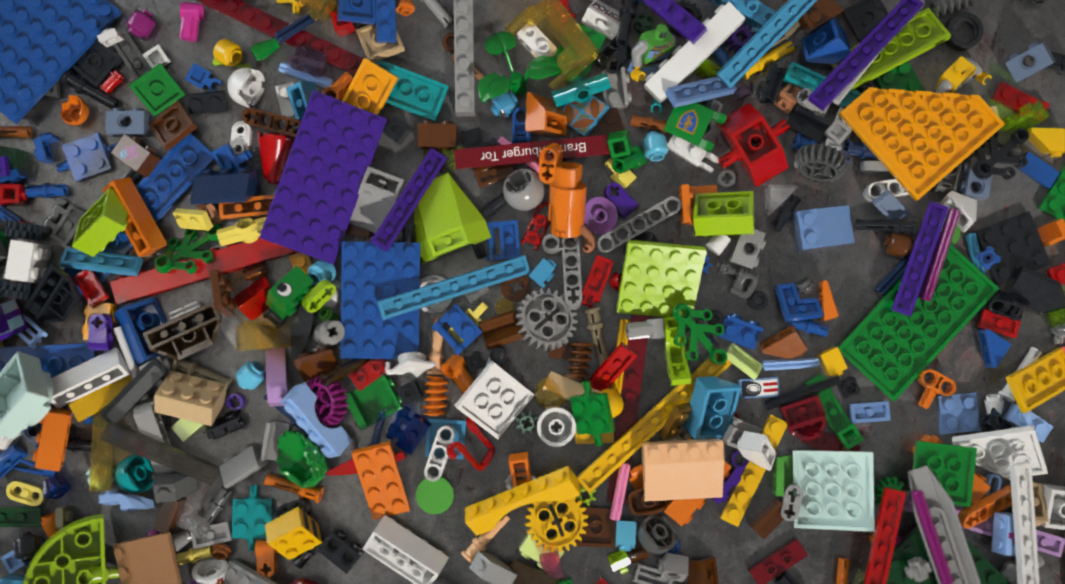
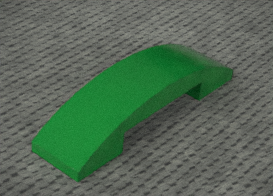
M821 373L807 381L805 385L806 387L809 384L814 385V383L816 384L820 380H825V377ZM832 388L816 392L824 407L826 422L846 450L864 441L854 423H851L832 393Z

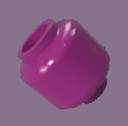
M144 8L142 11L134 10L126 21V25L129 27L127 30L139 38H142V36L148 37L156 26L155 20L152 19L154 15Z

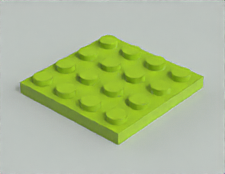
M628 240L616 312L673 317V308L679 303H685L691 310H694L707 251L706 248Z

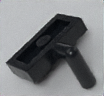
M480 127L461 131L465 149L497 146L496 139L493 137L489 139V142L483 143Z

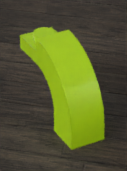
M674 317L663 318L665 360L671 385L691 384V375L685 357V345L676 346L673 342L674 337L677 335L678 321ZM679 337L678 342L680 344L682 343L681 337Z

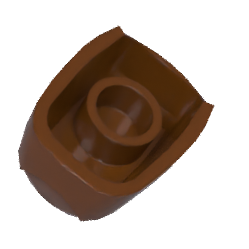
M644 487L636 489L627 495L628 507L631 513L637 516L651 515L664 511L669 501H644Z

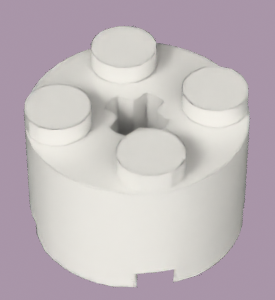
M552 406L545 409L537 421L538 435L549 446H564L573 438L576 432V423L570 411L560 406ZM555 421L562 425V427L558 428V431L551 427Z

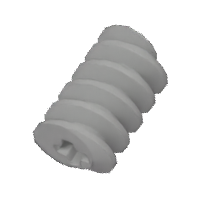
M328 320L313 329L312 339L320 347H329L339 343L344 338L345 330L339 321Z

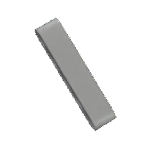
M675 196L668 197L601 236L597 241V249L601 253L613 251L628 242V240H632L675 215L681 209V201ZM669 201L674 202L676 204V210H669L667 208V203ZM651 211H657L660 214V219L653 220L650 216ZM634 221H642L643 229H635ZM619 230L626 231L627 238L624 240L619 239L617 232ZM607 239L610 241L611 247L603 249L600 242Z

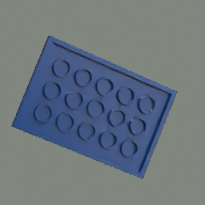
M342 241L341 323L345 334L341 340L340 358L398 359V356L403 353H419L420 309L383 320L377 301L420 288L421 243L393 242L386 253L370 242Z

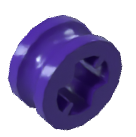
M240 393L231 394L226 400L227 407L233 411L242 409L246 403L245 397ZM236 397H238V402H240V405H236V407H234V402H232V398L235 399Z

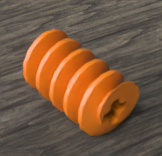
M425 375L430 381L424 385L430 387V389L424 390V393L428 394L429 397L423 398V401L428 402V405L422 406L423 409L427 410L426 413L422 414L429 416L445 415L446 411L441 408L447 407V404L442 402V400L447 399L448 396L442 393L448 391V388L443 385L449 384V381L444 379V377Z

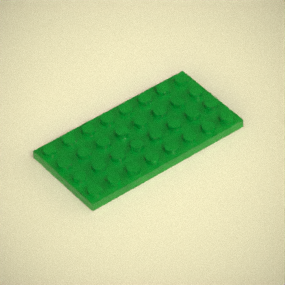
M951 244L949 245L931 301L920 299L930 267L929 264L911 317L891 311L902 280L901 278L838 346L841 355L893 402L1000 289Z

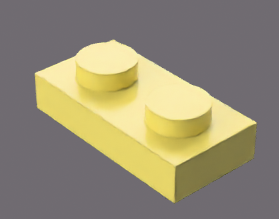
M177 208L172 212L180 228L209 231L213 227L205 210Z

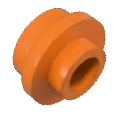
M399 0L396 5V11L403 16H408L415 11V6L411 0Z

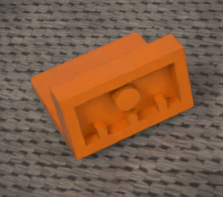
M683 184L678 187L679 200L681 201V225H694L695 194L717 193V185L689 186V184Z

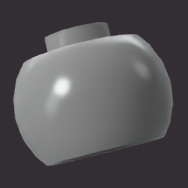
M519 169L506 178L503 185V194L511 207L520 211H528L541 203L545 194V186L536 172L529 169Z

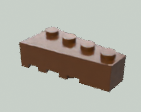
M817 0L802 15L798 22L807 36L833 17L837 18L844 9L834 0Z

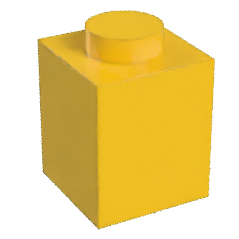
M831 347L816 354L825 376H837V374L840 376L843 374V370L848 368L838 347Z

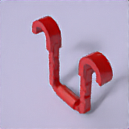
M467 416L466 424L468 428L489 449V452L486 453L480 464L461 442L450 443L447 446L446 452L451 460L456 459V448L477 471H483L493 458L495 447L483 435L474 421Z

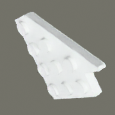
M1034 425L952 437L953 445L977 448L975 465L1010 481L1011 464L1031 463L1032 476L1048 474Z

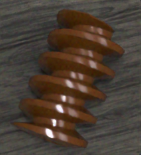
M580 341L570 343L569 346L574 348V350L569 351L568 354L572 355L573 358H568L567 361L572 363V365L566 366V369L571 371V373L565 374V377L572 380L587 381L584 377H588L589 373L585 370L590 369L591 366L586 364V362L592 361V358L588 357L587 354L593 353L588 347L594 346V344Z

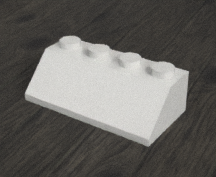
M386 515L383 516L362 549L413 584H432L449 559L441 550H437L428 544L426 540L419 538L409 529L404 528Z

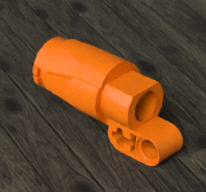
M551 143L541 150L539 156V178L543 183L550 184L548 221H551L550 233L561 238L578 237L581 235V226L584 225L587 190V185L581 182L582 164L562 162L563 151L561 146ZM549 150L553 152L554 158L549 155Z

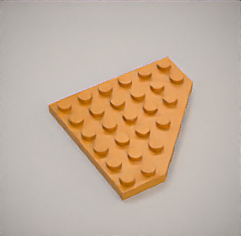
M869 87L839 113L841 118L915 201L919 200L1005 125L980 95L905 91L902 89H877Z

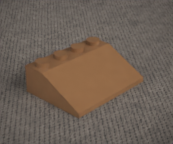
M171 532L130 538L113 544L121 584H182Z

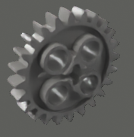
M541 288L538 294L534 290L531 296L529 294L525 296V300H522L520 302L521 306L517 308V311L521 314L515 316L516 319L520 320L516 323V326L522 327L518 333H525L523 340L529 338L528 345L536 343L535 349H538L541 345L543 351L548 346L552 351L555 349V345L559 349L562 347V343H568V339L573 337L571 332L576 331V328L572 325L578 323L577 320L573 319L577 313H572L565 306L564 294L560 297L557 296V290L553 294H551L550 288L545 293ZM544 303H548L551 309L547 310L544 307ZM555 309L559 310L558 313H556L551 319H549L545 324H543L538 330H534V327L537 326L544 318L551 314ZM530 314L536 316L537 322L530 319ZM556 317L562 319L563 325L557 323ZM542 329L548 330L549 337L543 334Z

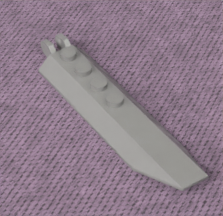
M927 465L908 471L911 492L918 489L924 492L953 578V584H981L953 501ZM912 498L914 515H915V518H916V521H917V524H918V527H919V530H920V533H921V536H922L924 545H925V547H926V550H927V553H928V556H929V559H930V562H931V565H932V568H933V571H934V574H935L937 583H938V584H941V581H940V578H939V575H938V572H937V569H936V566H935V563H934V560H933V557H932V554H931V551H930V548H929V545H928L926 536H925V534H924V531H923V528H922V525H921V522H920V519H919V516H918V513H917V510H916V507H915V504H914V501H913V498Z

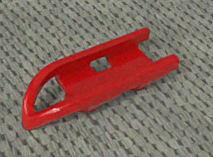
M549 201L543 202L538 206L521 240L523 245L525 241L535 245L534 250L536 251L551 222L548 221L547 217L539 214L542 207L549 205ZM535 224L536 226L534 230L530 231L532 225ZM543 228L541 235H539V229Z

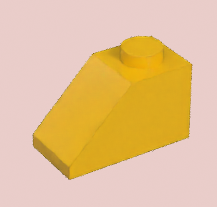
M1031 127L1027 129L1029 132L1028 140L1041 154H1049V157L1057 158L1062 157V154L1065 153L1064 128Z

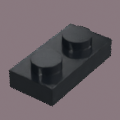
M225 90L193 93L185 96L189 115L227 111L229 109Z

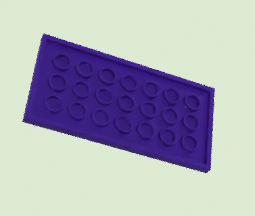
M313 90L259 238L334 264L359 197L358 191L367 167L371 165L387 119Z

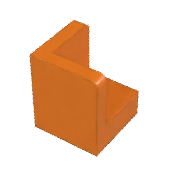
M1063 219L1054 220L1037 228L1044 247L1051 246L1065 239V222Z

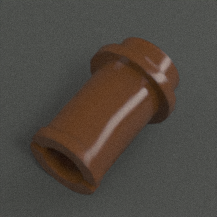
M263 262L251 268L246 267V270H243L246 281L250 280L252 282L254 278L269 274L268 268L263 269L267 266L266 263Z

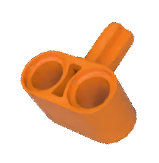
M924 369L916 378L917 383L925 388L918 402V405L925 409L930 407L936 394L950 396L956 391V384L952 379L932 369ZM926 373H929L930 380L926 383L924 376ZM943 382L947 384V389L944 392L941 389Z

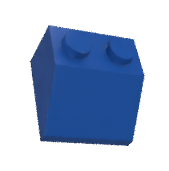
M834 17L801 39L805 59L809 63L836 64L844 60L852 52L846 32Z

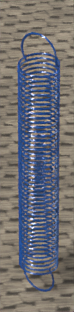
M382 411L381 415L380 412L378 415V424L375 426L376 433L375 430L373 433V437L376 438V444L379 443L380 439L377 438V429L379 436H381L382 425L385 421L384 418L382 419ZM379 419H380V421H381V430H380L379 421H378ZM373 437V442L370 444V446L375 445Z

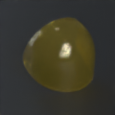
M546 376L535 385L533 397L539 407L543 409L560 407L566 402Z

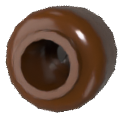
M892 232L890 236L886 235L883 246L886 247L887 254L904 258L906 255L909 256L911 254L914 241H912V237L909 234H896Z

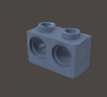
M970 157L965 159L961 166L963 174L962 180L958 184L959 194L980 201L988 199L993 175L985 180L977 178L973 173V166L978 162L977 157ZM971 184L976 186L975 192L971 190Z

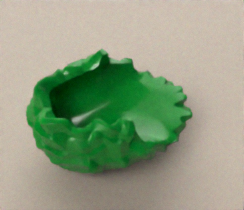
M286 430L284 434H280L277 441L279 457L276 459V462L279 464V472L301 488L316 486L324 478V474L327 471L326 458L319 447L309 437H306L305 434L299 431Z

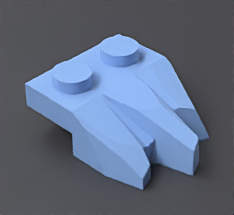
M117 490L105 491V495H99L100 504H120V510L125 512L154 508V500L139 495L120 494Z

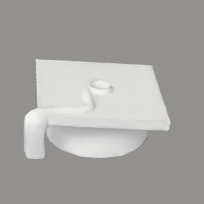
M407 352L398 356L399 364L390 369L391 363L386 362L385 372L387 375L419 377L436 366V362L426 361L425 354Z

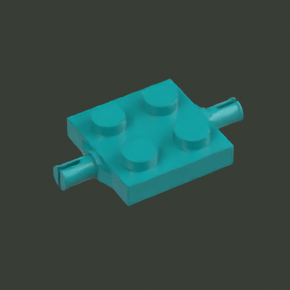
M249 485L248 497L233 499L232 538L248 540L249 552L251 550L252 552L255 551L257 539L266 538L265 524L273 519L271 511L273 510V498L257 496L258 485Z

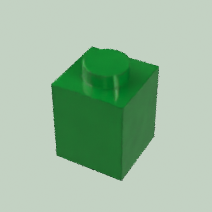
M628 129L609 133L607 142L612 159L631 155L633 146Z

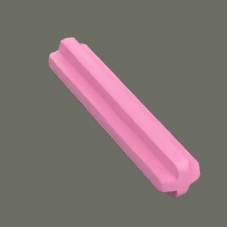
M623 463L618 471L610 512V519L619 521L621 518L630 471V464Z

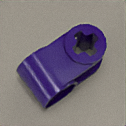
M611 183L604 189V196L614 203L618 215L622 219H625L638 208V204L620 184ZM610 188L617 189V196L609 194L611 192Z
M93 314L88 321L89 350L110 351L113 348L114 342L113 319L109 314Z

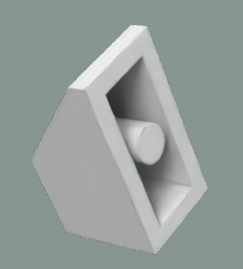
M744 431L742 437L738 440L737 447L742 456L760 467L771 471L777 453L767 436Z

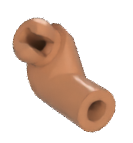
M582 225L581 235L584 237L582 250L585 253H590L595 248L596 237L585 225Z

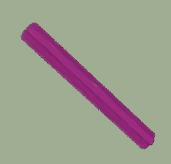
M951 208L948 210L920 295V299L924 301L932 300L960 215V211Z
M920 489L911 492L941 584H953V578L924 492Z

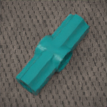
M603 73L586 80L582 77L575 78L569 86L552 91L551 94L557 108L574 101L585 103L591 99L593 94L610 89L611 85L607 74Z

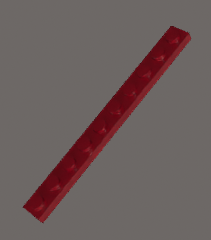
M194 0L274 38L276 32L289 25V23L240 0ZM304 30L283 42L355 76L364 59Z
M631 314L630 323L644 322L649 320L651 316ZM648 338L628 340L627 346L636 350L638 356L624 370L620 394L624 406L622 412L617 416L614 443L637 422ZM632 456L624 462L630 464V467ZM619 468L609 476L606 502H613ZM627 482V487H626V492H625V497H624V502H623V504H626V497H627V490H628V482Z

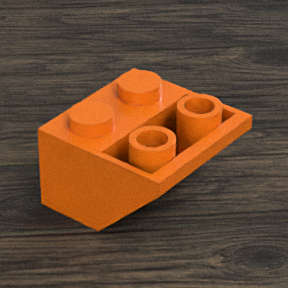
M531 92L527 93L525 131L544 137L566 136L567 116L559 107L556 108L554 101Z

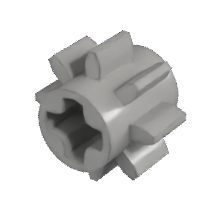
M914 557L907 561L908 566L904 567L907 577L914 579L915 582H921L929 578L928 572L932 571L929 562L922 560L921 557Z

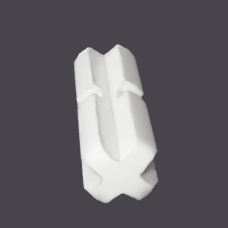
M199 301L185 305L184 308L181 307L169 312V317L173 320L202 305Z

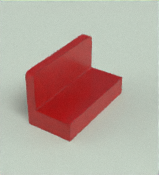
M265 275L234 297L238 309L251 321L269 309L266 305V300L272 285Z

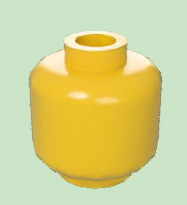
M221 39L214 46L213 56L219 63L233 67L242 60V49L237 43L229 39Z

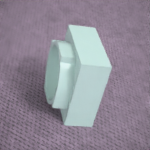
M17 351L0 372V436L15 439L23 429L26 430L28 426H34L39 423L51 409L50 404L53 396L50 373L42 371L40 359Z

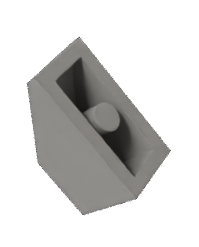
M478 551L469 567L481 579L491 584H513L518 575L494 554Z

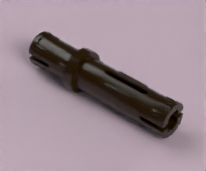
M351 359L342 365H337L331 371L322 374L320 381L322 382L329 378L322 383L327 387L337 380L344 379L346 375L357 370L371 359Z

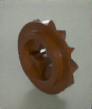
M523 275L501 282L500 288L506 299L519 302L524 300L525 296L530 293L531 283L529 278ZM519 279V286L524 288V290L517 289L513 295V288L508 283L514 284Z

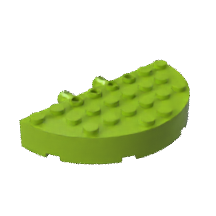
M103 514L79 519L53 534L33 557L23 584H106L108 579L120 578L118 566H105Z

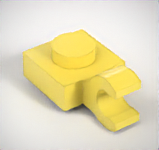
M610 158L604 164L613 173L609 178L625 189L637 177L630 170L622 174L614 172L612 168L613 159Z

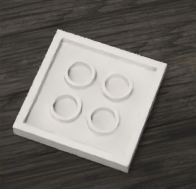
M491 360L454 406L495 438L499 439L533 398L534 394Z

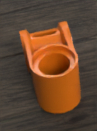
M257 540L255 543L257 572L269 578L278 570V551L268 545L267 540ZM264 566L271 567V570L268 572V569H265Z

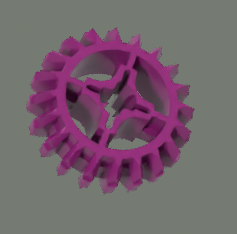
M319 375L314 379H310L306 384L317 396L315 402L317 419L323 426L331 427L345 418L344 414L348 412L346 406L349 405L346 402L348 396L344 393L346 389L342 388V382L337 380L325 387L322 383L329 378L321 382Z

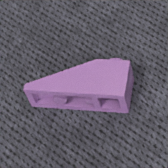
M285 348L266 350V386L270 407L283 406L280 401L289 392Z

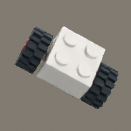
M5 221L3 235L20 239L10 241L4 278L11 279V281L0 280V292H3L2 297L29 300L32 295L33 284L19 281L39 283L47 271L48 261L52 254L50 250L51 245L26 242L24 240L41 241L43 226L21 221Z

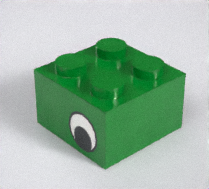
M296 265L268 291L266 305L282 320L286 316L290 317L296 312V307L302 303L304 296L312 290L314 281Z

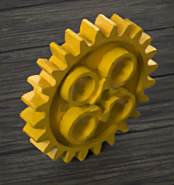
M576 497L564 501L563 503H566L567 507L563 512L557 511L558 504L562 503L559 501L532 503L533 507H527V510L531 513L525 515V518L530 519V521L525 523V526L531 527L527 530V534H533L530 539L532 541L538 539L537 547L543 544L544 551L550 547L552 553H554L555 548H558L559 552L562 553V547L565 546L569 551V544L576 547L575 540L582 541L579 534H586L582 526H588V523L583 521V519L588 518V515L582 514L586 507H579L582 503L581 500L575 501ZM549 504H552L556 516L561 518L559 519V524L564 536H560L558 527L553 522L554 517L550 511ZM542 510H547L549 512L548 517L544 520L540 519L539 513ZM567 521L574 522L571 530L564 529V524ZM555 529L556 534L554 537L549 538L546 536L547 530Z

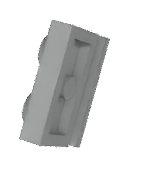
M733 416L732 419L734 421L732 425L729 424L722 441L726 445L737 448L738 440L742 437L744 431L759 433L763 428Z

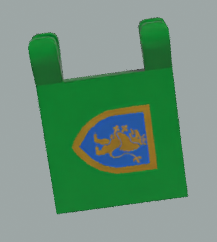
M698 103L673 108L663 131L696 145L704 151L710 152L714 144L702 139L709 122L712 119L719 124H723L727 116Z

